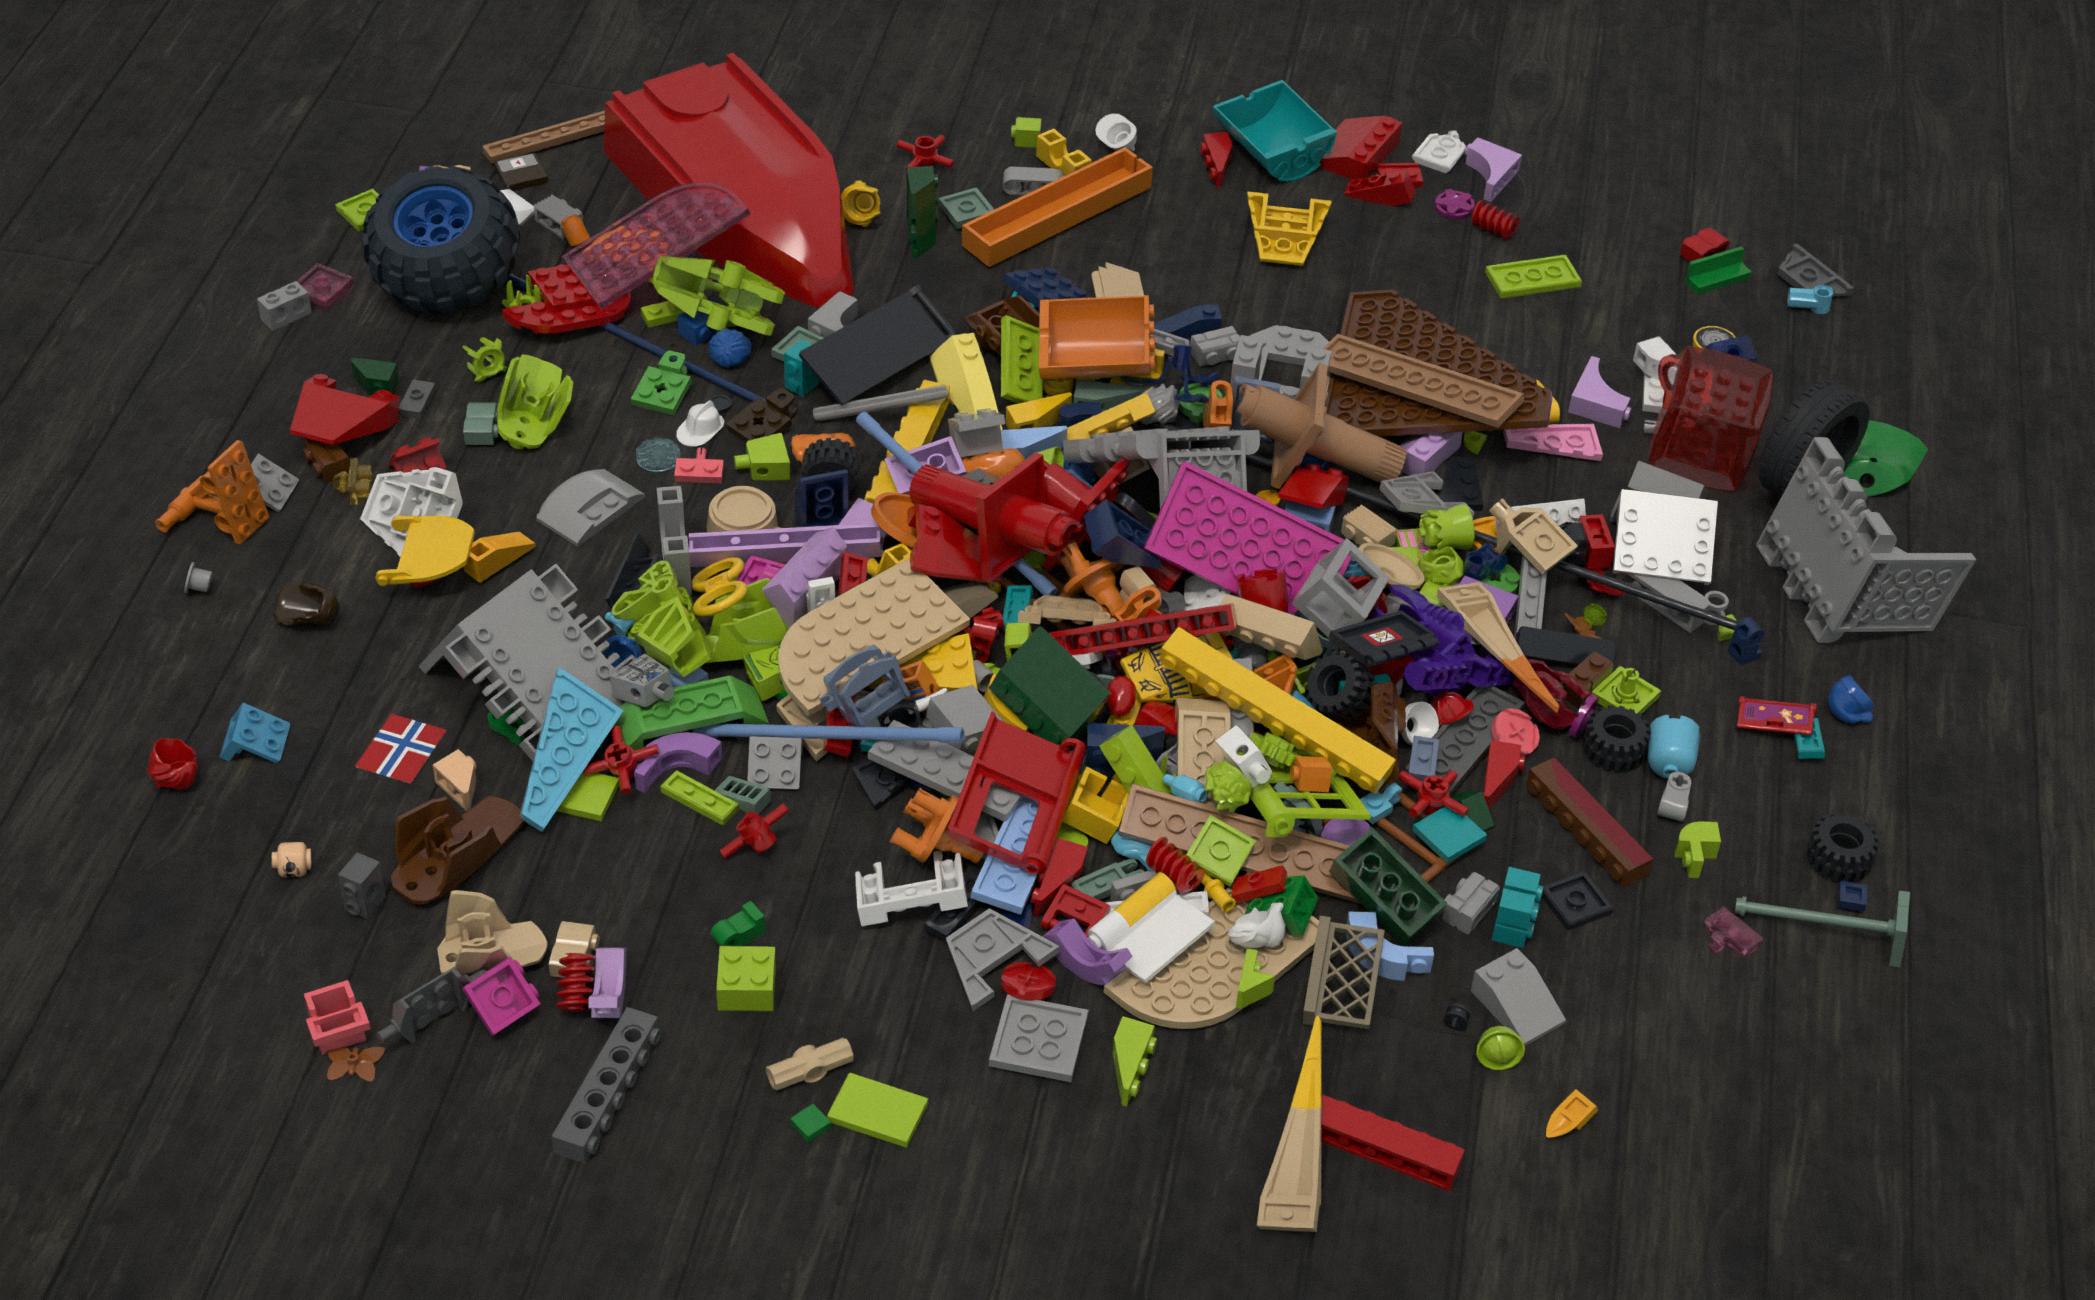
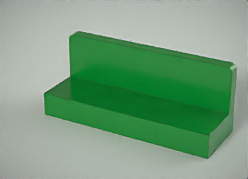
M1738 247L1691 261L1685 283L1698 295L1750 279L1751 271L1742 263L1745 249Z

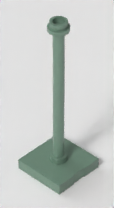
M1899 891L1894 920L1889 919L1888 922L1746 902L1747 897L1744 896L1737 898L1735 913L1743 917L1745 912L1887 932V935L1891 936L1889 966H1901L1907 935L1910 892Z

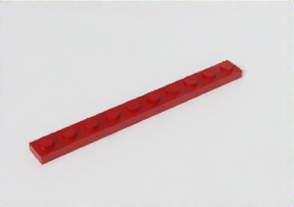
M844 552L841 558L838 596L866 581L868 558ZM854 694L851 697L854 704L856 700V694ZM838 708L830 712L827 710L826 726H853L843 718ZM824 739L823 750L848 757L851 752L852 739Z

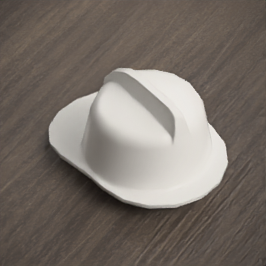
M1110 114L1098 122L1096 135L1107 146L1115 151L1124 147L1132 151L1135 150L1134 145L1137 141L1136 127L1124 116Z
M708 401L705 404H696L691 407L687 419L677 430V439L680 443L690 447L701 446L710 441L722 429L724 419L719 415L712 401Z

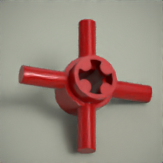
M939 135L934 139L930 136H921L916 139L915 145L899 140L897 148L913 154L914 160L905 167L906 172L907 167L935 166L936 163L952 168L954 160L938 155L937 148L945 142V137Z
M614 726L611 729L613 744L606 749L605 759L587 764L583 773L587 776L609 769L611 773L619 778L621 793L629 794L631 792L630 779L634 777V771L638 765L637 760L658 755L660 750L658 744L634 751L623 742L621 727Z
M1451 770L1443 778L1432 775L1421 781L1406 771H1401L1398 779L1418 790V801L1409 809V814L1412 817H1417L1421 812L1431 815L1445 806L1465 817L1469 808L1449 797V785L1457 779V773Z
M783 803L765 817H760L757 812H747L736 827L740 836L720 850L721 854L726 859L745 844L750 845L756 853L767 850L776 840V835L772 832L770 826L790 812L788 807Z

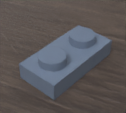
M1414 735L1409 774L1421 781H1424L1428 776L1435 775L1439 739Z

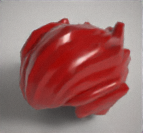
M160 738L154 743L153 751L148 759L150 761L149 767L146 770L151 776V780L156 783L157 788L163 786L167 789L184 790L193 784L199 770L197 753L181 739Z

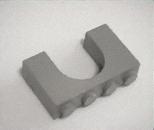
M839 291L808 318V331L825 338L850 324L858 317V299Z
M681 486L657 488L663 561H668L675 571L678 582L677 587H685L689 595H692L688 538L685 536Z

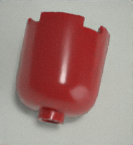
M1276 568L1255 570L1254 576L1245 577V573H1242L1236 577L1239 598L1285 613L1288 612L1285 570H1281L1278 573Z

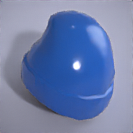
M1851 675L1841 677L1832 686L1828 696V706L1832 714L1838 720L1845 723L1855 724L1860 721L1870 723L1873 720L1871 710L1874 708L1872 700Z

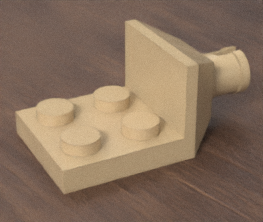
M1501 499L1489 511L1501 524L1497 531L1498 553L1501 554L1514 544L1542 575L1578 547L1542 508L1521 507L1515 511L1504 499Z

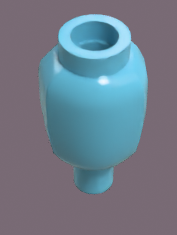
M1166 774L1163 778V783L1170 786L1171 792L1177 797L1199 803H1204L1208 797V791H1204L1203 783L1185 775L1174 777Z

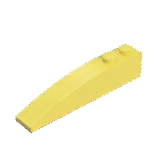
M974 333L951 336L930 355V362L937 383L950 385V403L957 407L958 413L968 412V414L975 415L977 410L987 408L996 410L998 413L990 379Z

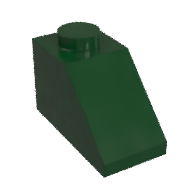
M352 357L353 377L368 395L371 396L379 390H387L391 394L394 393L399 382L397 363Z

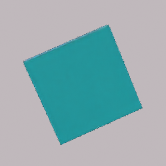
M1443 807L1415 823L1412 829L1446 863L1485 842L1487 834L1467 816L1462 817L1447 807Z

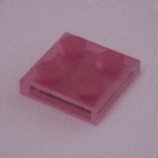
M318 263L297 280L308 292L310 302L328 308L354 285L352 276Z

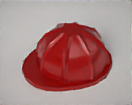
M1446 691L1439 693L1430 701V705L1437 713L1439 725L1457 721L1468 715L1474 708L1471 700L1463 699L1461 695L1455 692Z

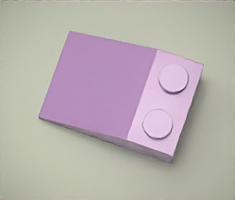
M951 436L907 451L922 466L930 464L961 476L967 474ZM895 456L885 458V463L897 492L909 495L910 483L915 474Z

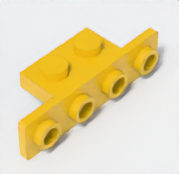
M1148 393L1139 395L1068 427L1067 440L1093 439L1092 434L1113 433L1155 414L1156 411Z

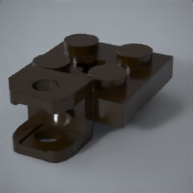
M779 388L766 397L767 402L758 397L726 423L727 430L746 443L750 440L783 433L792 425L791 419L797 413L796 407L791 405L795 400L794 395L784 388ZM781 396L786 397L784 400H779L778 398ZM758 422H762V423H763V425H759V424L755 425V424L758 423Z

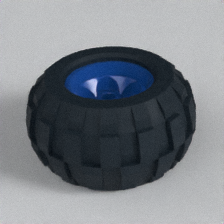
M433 166L415 173L410 172L400 177L395 184L387 186L376 198V204L371 206V209L368 210L365 216L362 250L371 277L381 287L382 291L395 302L402 303L405 306H409L412 310L431 314L434 311H440L441 313L449 314L483 303L488 295L495 294L507 281V276L511 274L518 260L521 232L512 204L494 182L484 175L473 174L469 169L454 166L450 168Z

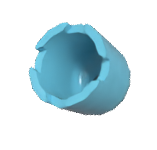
M1669 715L1656 718L1650 725L1651 737L1647 756L1650 768L1657 775L1667 779L1673 772L1690 774L1694 770L1700 742L1699 726L1692 719L1685 716H1680V719L1669 718Z

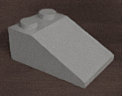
M1518 948L1475 971L1471 992L1503 1026L1512 1029L1523 1040L1525 1046L1565 1024V1017L1536 967Z

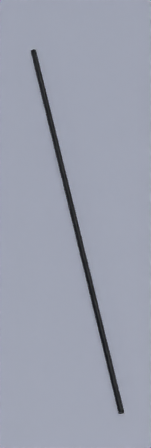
M1154 422L1146 425L1154 429H1168V431L1185 430L1168 423L1160 425V422ZM1257 454L1245 455L1246 461L1272 469L1273 460ZM1294 467V469H1293V471H1292V475H1293V473L1296 471L1297 468ZM1347 486L1345 495L1418 521L1421 520L1420 516L1423 515L1421 513L1401 512L1390 500ZM1474 530V540L1497 548L1496 537ZM1514 544L1505 550L1522 556V553ZM1563 560L1553 567L1731 630H1735L1736 625L1739 623L1733 619Z

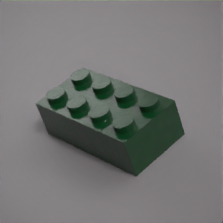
M1372 827L1333 861L1329 870L1369 912H1376L1377 921L1404 947L1437 919L1447 905V902Z

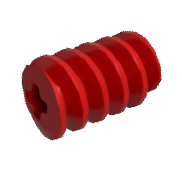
M1480 200L1473 211L1472 225L1475 227L1479 226L1482 230L1487 229V232L1494 233L1498 237L1501 236L1504 240L1511 238L1519 226L1520 217L1517 216L1512 220L1513 213H1509L1505 217L1506 210L1503 209L1498 214L1499 208L1497 206L1490 210L1491 204L1487 203L1483 207L1484 201Z
M1161 837L1151 846L1146 857V865L1150 869H1154L1156 874L1161 872L1169 877L1178 892L1185 894L1192 891L1203 880L1205 875L1204 868L1198 869L1197 862L1192 861L1190 863L1191 858L1188 855L1183 856L1181 849L1175 850L1176 846L1173 843L1168 844V839Z
M566 953V957L559 959V963L566 966V968L558 970V974L565 977V979L557 982L558 986L565 989L557 992V997L564 1001L558 1002L556 1008L563 1011L589 1012V1010L584 1009V1005L589 1004V999L585 998L584 994L593 992V989L586 987L585 983L592 982L594 978L587 976L586 972L594 970V967L588 965L587 961L595 959V956L583 953Z

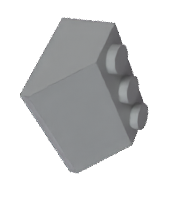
M1638 461L1628 485L1633 491L1705 499L1709 492L1705 485Z

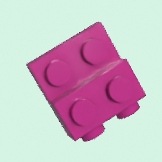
M511 957L504 959L462 987L465 995L491 1035L496 1034L540 1005L537 999L539 997L538 991L531 983L528 984L523 977L524 970L517 960L513 961Z

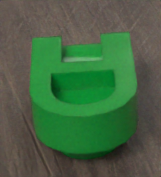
M509 710L498 720L489 712L488 725L490 729L508 737L516 745H519L525 739L526 734L532 732L529 729L520 737L516 733L518 728L513 726L521 727L525 722L520 717L510 724L505 720L515 712L513 710Z

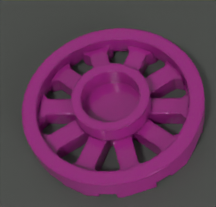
M1593 694L1587 697L1584 705L1581 706L1577 713L1579 715L1573 720L1572 727L1569 730L1570 736L1576 739L1583 732L1589 717H1591L1597 707L1599 697Z

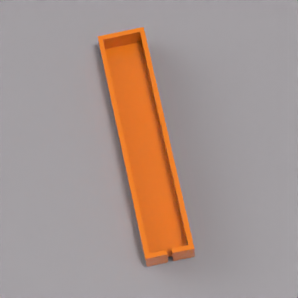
M1124 147L963 224L962 246L990 267L1151 188L1153 167L1141 158L1137 159V155Z

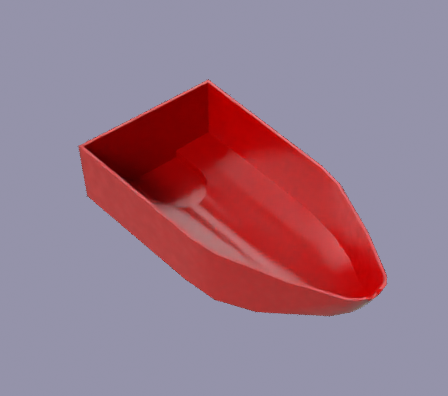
M734 53L726 55V62L707 67L703 62L643 82V89L624 95L620 90L612 92L613 100L605 102L604 153L686 243L704 257L715 260L716 263L724 267L727 260L746 266L748 271L773 283L772 286L782 289L786 296L810 306L821 308L839 291L852 297L854 283L850 250L833 157L816 134L741 58H738Z

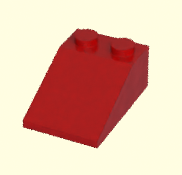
M1307 463L1306 466L1296 469L1278 493V498L1321 509L1344 504L1349 476L1342 475L1343 471L1329 468L1328 471L1320 470V465Z

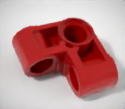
M974 616L972 628L966 627L952 636L969 633L973 660H979L984 663L990 655L999 622Z

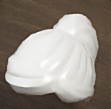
M1272 903L1268 911H1258L1257 908H1253L1249 914L1242 915L1236 919L1234 926L1228 930L1227 935L1235 945L1245 948H1258L1262 946L1274 948L1278 946L1285 935V923L1281 915L1283 904Z

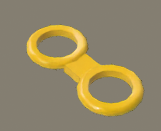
M731 557L715 562L704 568L692 579L691 587L695 592H706L694 603L693 612L697 616L707 617L723 612L734 606L746 595L747 585L743 581H732L744 569L745 563L741 558ZM730 568V570L708 579L717 572ZM733 592L730 596L723 599L722 601L712 605H708V603L718 598L719 596Z

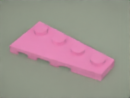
M1557 424L1538 429L1503 430L1507 448L1597 461L1602 460L1603 453L1594 424Z

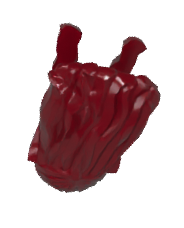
M1528 660L1541 682L1558 703V713L1548 706L1516 675L1514 676L1513 686L1522 695L1528 710L1535 718L1553 729H1566L1572 725L1574 718L1578 715L1563 701L1567 697V692L1559 682L1563 681L1584 699L1590 696V691L1585 689L1580 682H1577L1572 675L1562 671H1553L1543 661Z

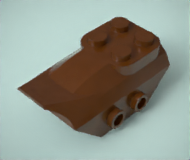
M1021 295L1004 299L963 318L970 327V333H974L977 342L988 352L997 353L1000 357L1001 318L1007 315L1037 328L1040 327V314Z
M1393 681L1375 684L1371 687V701L1367 704L1366 710H1360L1361 714L1359 716L1352 715L1350 720L1344 718L1343 720H1334L1335 723L1396 759L1392 773L1378 790L1379 792H1383L1399 778L1398 735L1406 728L1405 700L1397 695V688Z

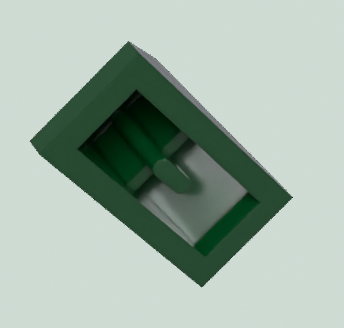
M1463 791L1450 797L1469 808L1466 816L1481 830L1487 832L1494 828V823L1482 791Z

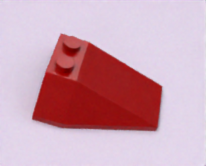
M917 504L908 509V526L917 529V541L910 553L911 570L933 577L984 581L982 580L979 536L933 506ZM1002 574L999 575L992 582L1000 583L1002 580Z

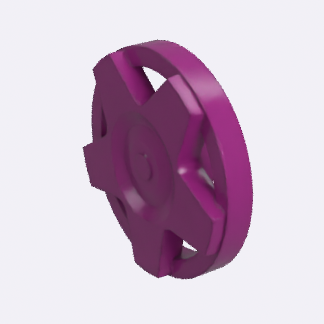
M1448 189L1439 194L1435 200L1436 211L1446 218L1463 219L1470 216L1474 211L1475 203L1469 193Z

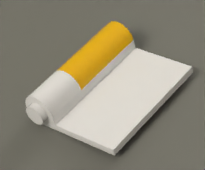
M1159 872L1089 929L1088 939L1098 949L1101 948L1106 951L1128 948L1133 957L1125 963V969L1144 983H1147L1215 925V921L1179 897L1173 882L1165 874Z

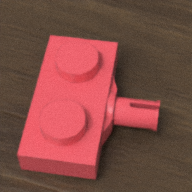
M698 448L696 459H676L675 482L722 484L724 460L706 459L707 450L702 448L701 454V448Z

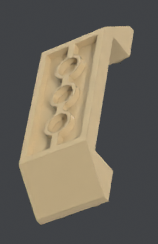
M1176 698L1177 776L1185 775L1203 783L1205 787V772L1208 767L1223 760L1227 761L1216 740L1230 730V710L1225 701ZM1208 791V797L1202 804L1217 807Z

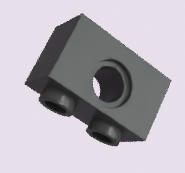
M356 853L341 870L338 877L345 910L352 915H359L368 919L386 898L380 862Z

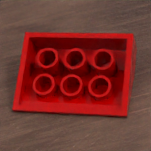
M1386 116L1345 119L1335 129L1337 136L1331 152L1329 154L1326 153L1319 161L1321 164L1319 167L1351 180L1368 178L1377 168V163H1382L1399 144L1402 122Z

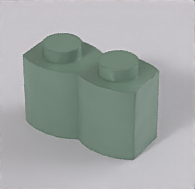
M468 403L463 429L465 445H494L495 438H499L497 403Z

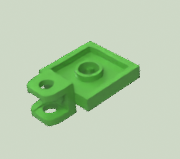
M667 351L658 364L659 369L648 366L631 397L632 405L675 415L692 383L691 377L687 376V367L684 366L685 355L674 351ZM671 358H677V359H678V360L675 361V362H670V361H669ZM658 389H665L661 393L657 392Z

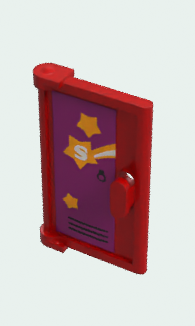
M1740 696L1738 700L1739 715L1737 728L1812 735L1813 718L1817 710L1816 704L1811 703V705L1767 701Z

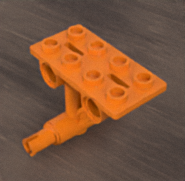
M237 440L208 466V471L203 476L197 478L189 487L182 489L180 495L168 505V511L155 521L156 527L160 531L166 533L177 521H184L199 508L218 513L214 518L218 528L232 534L236 544H242L269 518L242 441Z

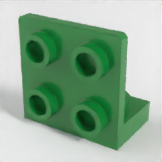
M1305 875L1287 877L1284 891L1251 899L1245 914L1252 912L1253 908H1257L1258 911H1268L1272 903H1282L1281 915L1285 926L1293 937H1302L1318 897Z

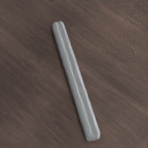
M946 385L851 401L844 405L823 406L814 408L813 416L816 421L856 415L864 411L873 412L946 399L948 397V390Z

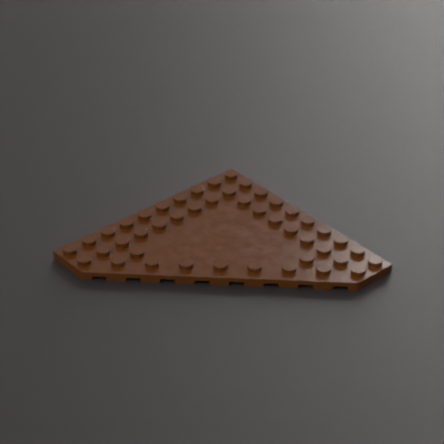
M1393 289L1350 292L1340 335L1523 393L1525 401L1497 428L1331 373L1327 390L1328 396L1325 401L1326 413L1378 437L1548 427L1553 398L1550 389L1537 385V381L1524 373L1522 375L1518 373L1516 367L1505 360L1501 362L1496 359L1494 353L1486 348H1479L1476 346V342L1467 336H1460L1456 333V329L1445 322L1443 324L1437 321L1436 316L1428 311H1421L1418 309L1417 304L1407 298L1399 297V293Z

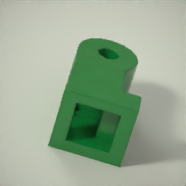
M749 901L742 905L741 912L729 919H723L716 923L711 930V937L719 946H743L765 934V916L752 901Z

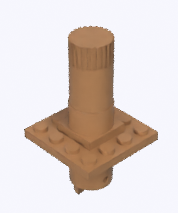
M1319 362L1294 399L1262 385L1253 387L1244 383L1240 387L1239 393L1244 395L1237 409V412L1242 413L1241 425L1251 430H1259L1260 434L1275 440L1271 486L1279 489L1284 481L1287 482L1292 475L1294 467H1298L1301 464L1305 453L1324 461L1332 462L1379 483L1384 480L1398 478L1406 459V448L1326 413L1325 401L1328 396L1326 386L1329 381L1327 365Z

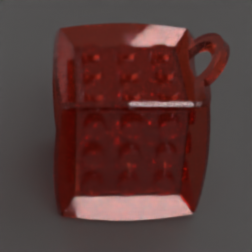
M1686 346L1679 356L1676 354L1664 356L1658 365V377L1664 390L1662 409L1650 443L1648 464L1707 487L1736 491L1750 467L1758 445L1760 433L1771 402L1774 372L1762 365L1728 353ZM1670 367L1677 368L1673 385L1668 378Z

